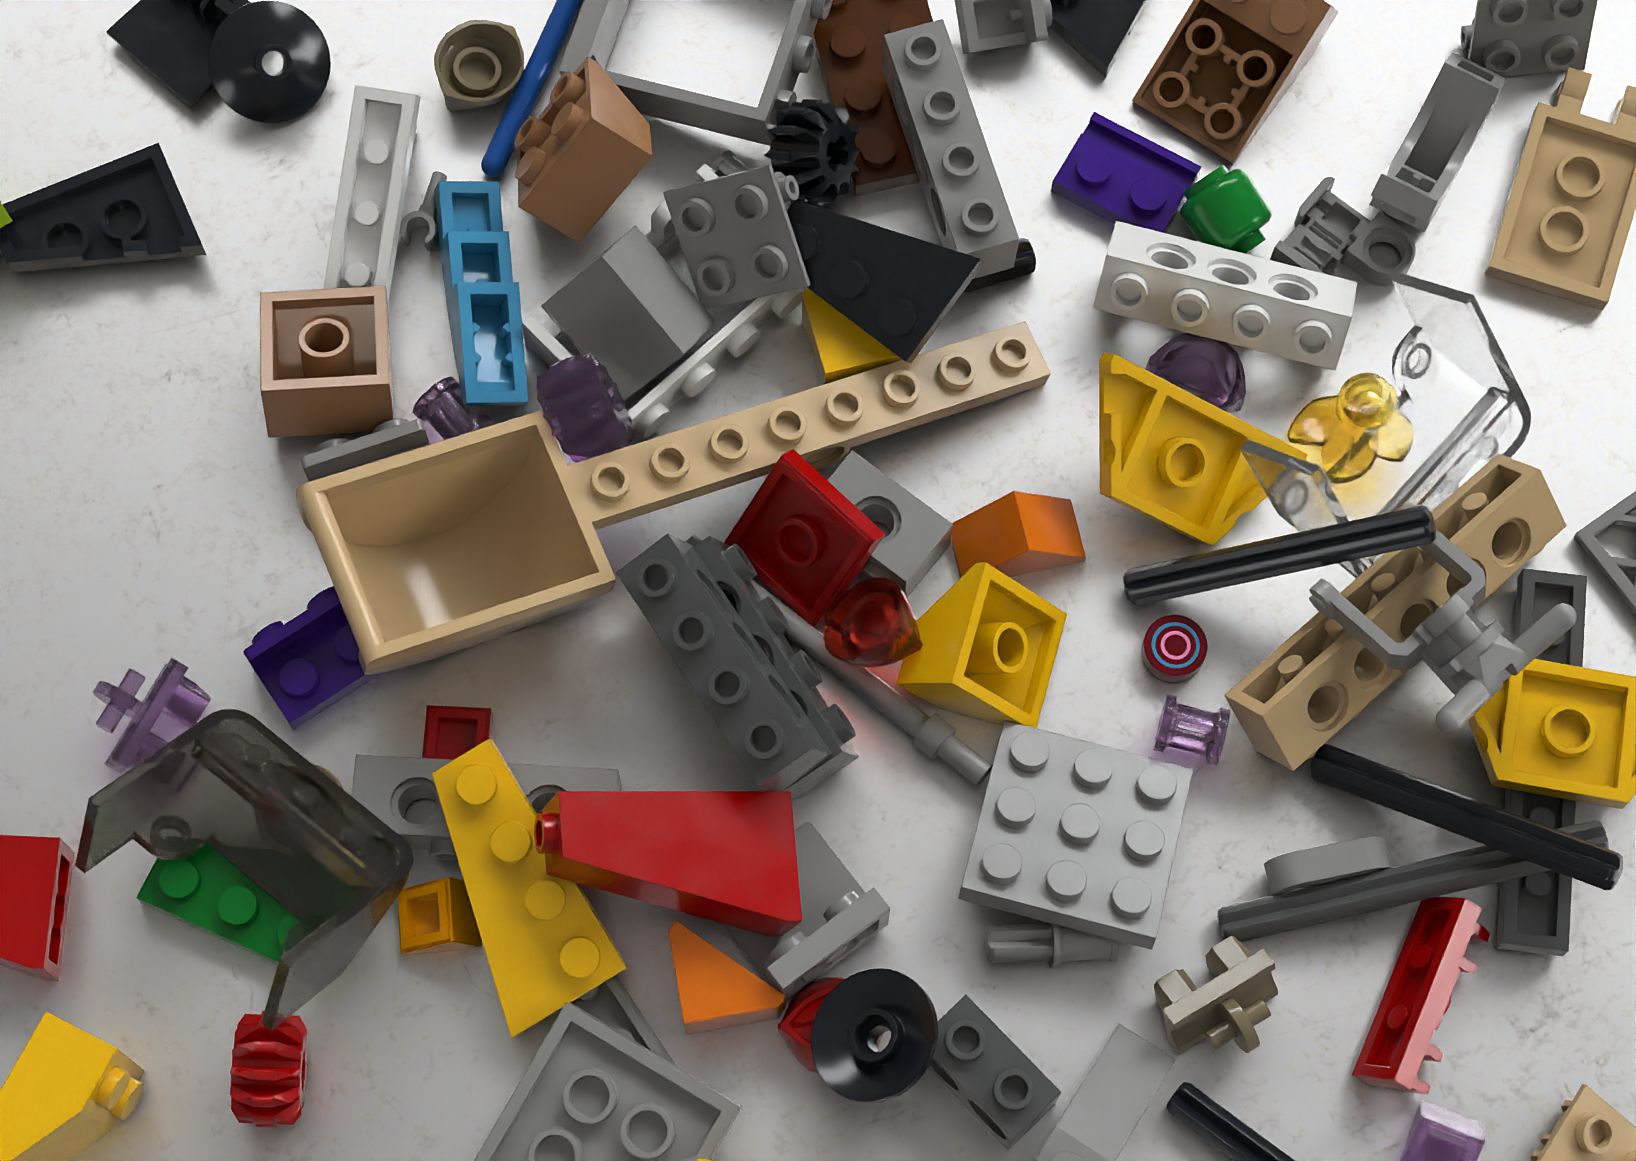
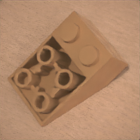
M1193 0L1132 101L1234 164L1303 70L1339 11L1324 0Z

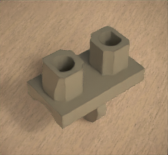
M1230 936L1213 946L1205 955L1207 967L1215 976L1211 981L1197 988L1183 969H1175L1157 980L1154 984L1156 1000L1164 1016L1167 1039L1178 1055L1204 1039H1207L1214 1050L1232 1039L1245 1053H1249L1260 1045L1254 1026L1271 1016V1012L1265 1002L1278 995V988L1271 971L1275 970V963L1264 949L1252 954L1234 936Z

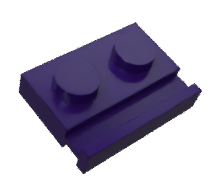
M1094 112L1083 134H1080L1053 179L1051 192L1113 224L1119 221L1166 233L1186 199L1183 192L1195 184L1202 166Z

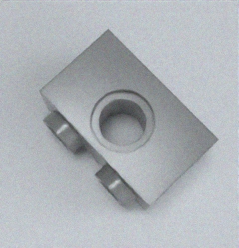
M852 450L828 478V481L871 521L881 522L891 531L886 538L882 539L858 575L876 592L887 595L891 591L905 601L950 546L953 524Z

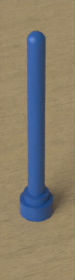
M556 0L523 71L521 80L514 90L482 159L481 168L487 176L497 177L504 172L515 148L514 141L516 135L533 110L583 0Z

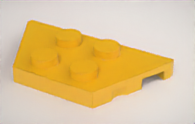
M1103 353L1099 360L1100 494L1200 544L1214 546L1234 528L1235 522L1241 514L1252 511L1269 496L1266 489L1288 469H1299L1307 459V453L1116 354Z
M1534 659L1516 676L1511 675L1502 683L1503 688L1468 720L1492 786L1623 809L1636 794L1635 676Z

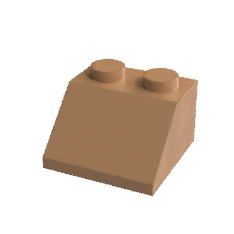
M386 286L260 292V392L268 438L373 432L378 425L394 419L393 374Z

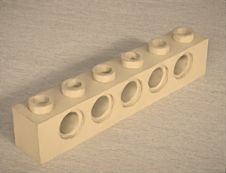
M1499 453L1432 511L1436 529L1484 569L1487 584L1485 599L1494 594L1509 577L1533 556L1540 553L1545 545L1567 526L1541 470ZM1417 546L1385 553L1340 594L1397 643H1402L1414 633V630L1461 587L1464 588L1465 586ZM1318 612L1224 696L1254 749L1294 771L1305 760L1311 758L1344 725L1358 716L1393 681L1405 673L1400 669L1388 668L1338 622Z

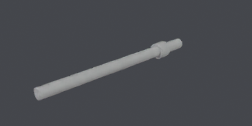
M693 535L686 543L694 547L702 540ZM750 580L761 599L763 600L767 596L770 597L785 616L789 629L783 632V634L789 641L915 737L912 744L932 760L939 756L976 786H979L992 770L993 765L955 737L956 728L936 713L931 717L754 580Z

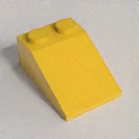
M45 1012L0 1089V1161H69L110 1132L118 1117L124 1120L132 1113L144 1089V1084L139 1080L145 1070L118 1048Z

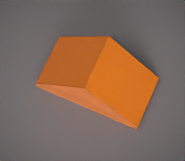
M1012 491L952 523L951 543L960 578L974 564L986 562L1008 577H1014L1085 562L1086 560L1071 499Z
M678 921L674 922L668 933L686 1035L779 1019L786 1009L785 995Z

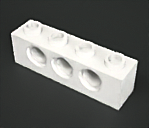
M1116 221L1093 308L1336 371L1353 316L1357 282Z

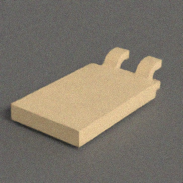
M1569 67L1564 81H1561L1553 106L1538 102L1533 112L1484 274L1603 311L1609 302L1636 210V87L1627 85L1623 98L1619 99L1616 104L1612 122L1609 123L1580 114L1592 74Z

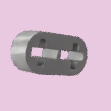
M1382 836L1363 837L1299 850L1274 857L1264 863L1272 895L1392 867L1385 839Z

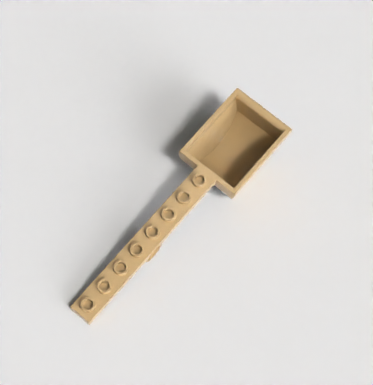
M1026 321L919 354L912 363L900 360L571 465H567L545 412L540 410L307 482L296 490L297 507L305 526L314 535L358 645L359 662L365 675L379 674L439 658L502 637L565 613L610 592L614 588L616 577L595 530L767 475L771 472L780 456L792 449L817 471L823 470L841 460L851 447L1045 385L1051 373Z

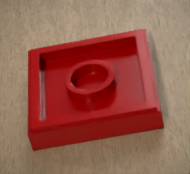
M792 449L780 456L724 543L729 547L737 544L754 566L757 573L756 576L794 612L815 628L826 621L886 534L801 455Z

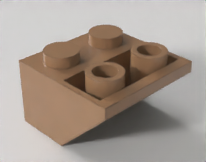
M588 56L574 73L567 71L560 77L551 92L548 106L539 117L530 116L522 124L516 135L514 146L517 148L515 178L518 179V207L577 243H580L653 156L650 124L598 62Z

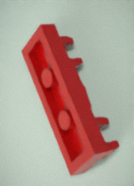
M1433 897L1421 900L1352 1076L1371 1086L1395 1088L1405 1092L1421 1094L1429 1093L1431 1086L1421 1081L1417 1074L1423 1060L1441 1062L1443 1053L1436 1045L1431 1044L1430 1040L1434 1030H1438L1442 1017L1450 1006L1451 994L1460 972L1475 973L1478 965L1468 960L1464 955L1469 941L1488 942L1489 932L1484 926L1477 923L1482 910L1481 907L1467 898Z

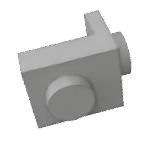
M954 0L963 54L1048 39L1047 27H1050L1052 24L1050 0Z

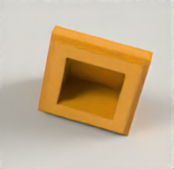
M447 877L397 890L400 951L402 955L467 950L481 946L482 939L464 880Z

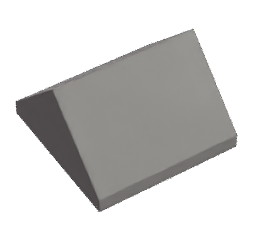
M636 225L541 305L544 311L621 402L625 401L682 357L716 322Z

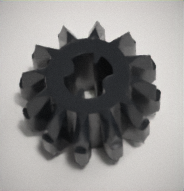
M803 99L802 102H792L788 109L778 110L776 115L777 127L767 130L771 145L770 150L764 156L771 160L774 172H781L785 176L791 175L795 178L799 187V196L796 200L811 205H823L824 203H834L838 195L848 194L850 190L849 177L859 174L855 160L856 155L862 149L856 146L855 137L858 132V125L849 122L847 108L837 107L832 103H823L822 100Z

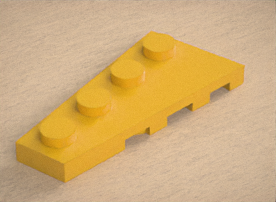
M492 739L484 741L433 772L434 783L510 1036L513 1038L564 1007L566 1002L574 1001L628 968V965L580 885L546 874L545 854H539L536 851L534 841V826L537 813Z

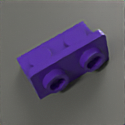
M334 586L315 595L308 602L307 610L287 623L277 621L261 629L253 637L252 645L243 651L252 669L293 730L382 674H364L359 662L358 645Z

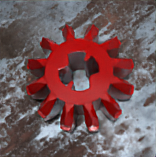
M262 1011L261 1014H244L239 1021L235 1031L230 1071L231 1110L239 1123L256 1124V1127L276 1128L277 1125H294L301 1116L302 1107L304 1106L308 1066V1030L300 1016L283 1015L281 1011Z

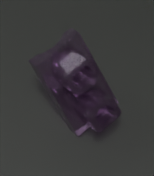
M171 658L168 664H165L142 702L135 698L146 677L133 669H128L118 687L104 681L97 683L93 694L107 705L95 724L101 729L113 733L123 715L132 718L105 761V765L119 773L130 768L139 774L157 780L163 779L180 749L150 732L161 712L192 729L212 698L195 682L184 676L189 667Z

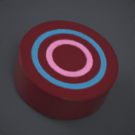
M1182 615L1163 616L1153 622L1145 634L1141 647L1143 662L1147 669L1161 680L1168 682L1185 681L1193 677L1200 670L1207 655V638L1202 628L1192 619Z

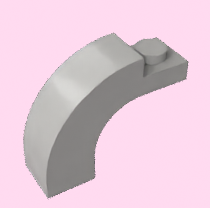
M1452 53L1444 62L1399 150L1381 173L1370 195L1373 198L1369 205L1425 232L1469 154L1507 79Z

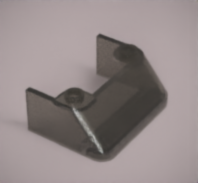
M223 709L209 714L88 799L75 866L85 874L132 839L150 854L165 860L188 858L209 844L296 916L300 922L292 927L285 937L282 957L278 962L261 1022L272 1031L346 970L405 887L414 857L412 849L405 839L259 720L240 710Z

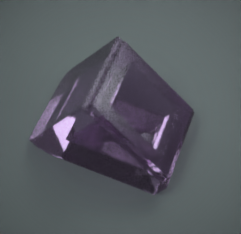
M1422 1100L1415 1114L1400 1161H1477L1485 1143L1484 1126L1478 1121Z

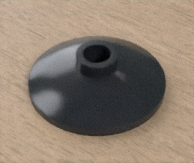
M279 1L252 2L231 12L216 29L208 51L210 78L220 98L239 115L261 123L286 122L307 112L323 94L330 75L329 47L319 26L302 10ZM270 51L278 52L283 58V68L274 75H269L262 67V59Z
M883 968L869 969L844 979L824 999L813 1023L811 1050L819 1075L833 1091L859 1103H881L902 1095L920 1080L934 1056L938 1040V1020L934 1005L926 991L916 981L898 971ZM891 1031L888 1045L881 1052H878V1038L884 1032Z

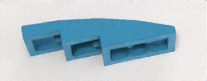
M439 181L434 190L439 246L453 351L464 407L526 406L528 404V389L519 282H513L509 231H503L499 182Z

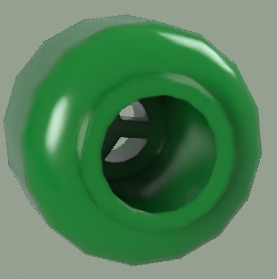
M1223 164L1183 192L1187 201L1180 210V216L1196 241L1246 254L1266 240L1260 228L1270 221L1273 211L1247 171L1234 169L1229 172Z

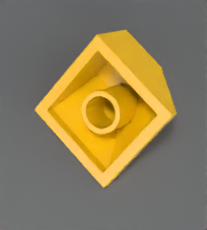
M976 563L913 624L896 684L940 709L1002 726L1004 720L1037 728L1067 613L988 563Z

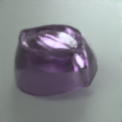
M1185 333L1164 344L1150 356L1145 370L1228 413L1240 411L1244 404L1246 385L1243 364L1238 353L1226 342Z

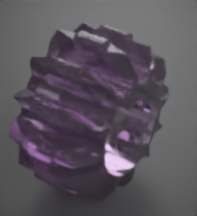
M590 353L581 354L576 357L571 356L551 365L549 370L537 376V400L544 412L542 417L548 422L552 436L556 437L559 441L563 453L569 455L572 461L577 463L621 449L632 442V419L626 410V401L621 397L617 383L611 379L606 366L600 364L598 358Z

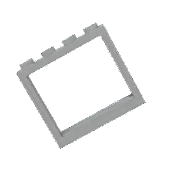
M584 0L558 71L561 76L567 71L574 73L588 56L598 62L640 114L770 146L771 140L767 135V130L777 127L776 115L778 110L788 109L792 102H796L797 96L793 90L799 73L806 74L813 61L815 38L812 35L818 19L825 20L827 18L833 0L794 1L758 107L605 70L630 0Z

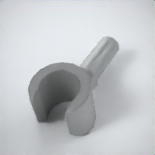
M433 172L419 211L408 213L402 219L399 233L406 246L411 241L413 230L420 226L429 227V233L425 239L427 251L438 247L439 235L438 227L435 223L437 213L434 190L439 181L447 180V176L444 173Z

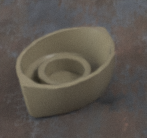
M469 20L457 25L445 34L437 46L434 55V66L447 110L455 112L483 108L497 104L510 96L519 84L524 71V51L516 29L513 26L489 20Z

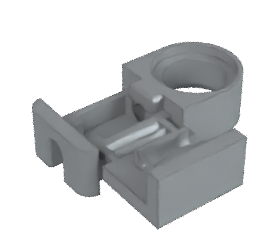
M1326 177L1301 204L1294 221L1295 229L1283 242L1280 240L1276 244L1270 258L1272 261L1323 274L1322 270L1330 261L1338 264L1342 260L1344 265L1369 283L1377 286H1391L1400 282L1406 276L1414 260L1416 249L1411 235L1379 211L1370 221L1333 194L1331 189L1335 178ZM1377 242L1390 243L1399 250L1402 262L1392 268L1380 267L1371 260L1368 248Z

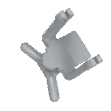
M1407 502L1399 510L1412 508L1416 506ZM1436 529V539L1431 544L1419 547L1465 587H1461L1423 621L1404 642L1397 643L1325 579L1321 578L1309 589L1312 594L1309 600L1322 615L1338 622L1388 668L1400 669L1405 673L1423 660L1455 695L1436 715L1437 727L1442 732L1451 734L1457 732L1500 691L1505 680L1511 675L1516 676L1531 661L1575 624L1577 615L1572 606L1565 603L1557 604L1511 643L1501 635L1505 629L1497 620L1485 626L1474 614V608L1485 599L1487 584L1484 569Z

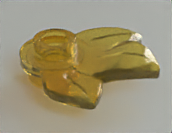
M1367 372L1350 377L1342 385L1338 395L1320 397L1310 401L1294 418L1289 427L1287 437L1289 442L1294 444L1322 447L1321 459L1327 478L1334 484H1341L1361 478L1371 469L1377 457L1391 462H1403L1412 448L1414 431L1411 421L1399 411V398L1394 386L1382 376ZM1370 404H1373V405H1374V406H1371V407H1368V408H1362L1363 406H1366V405H1370Z

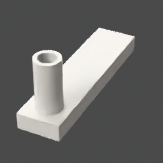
M355 85L323 289L386 286L387 302H389L413 143L417 137L416 123L421 97L416 94Z

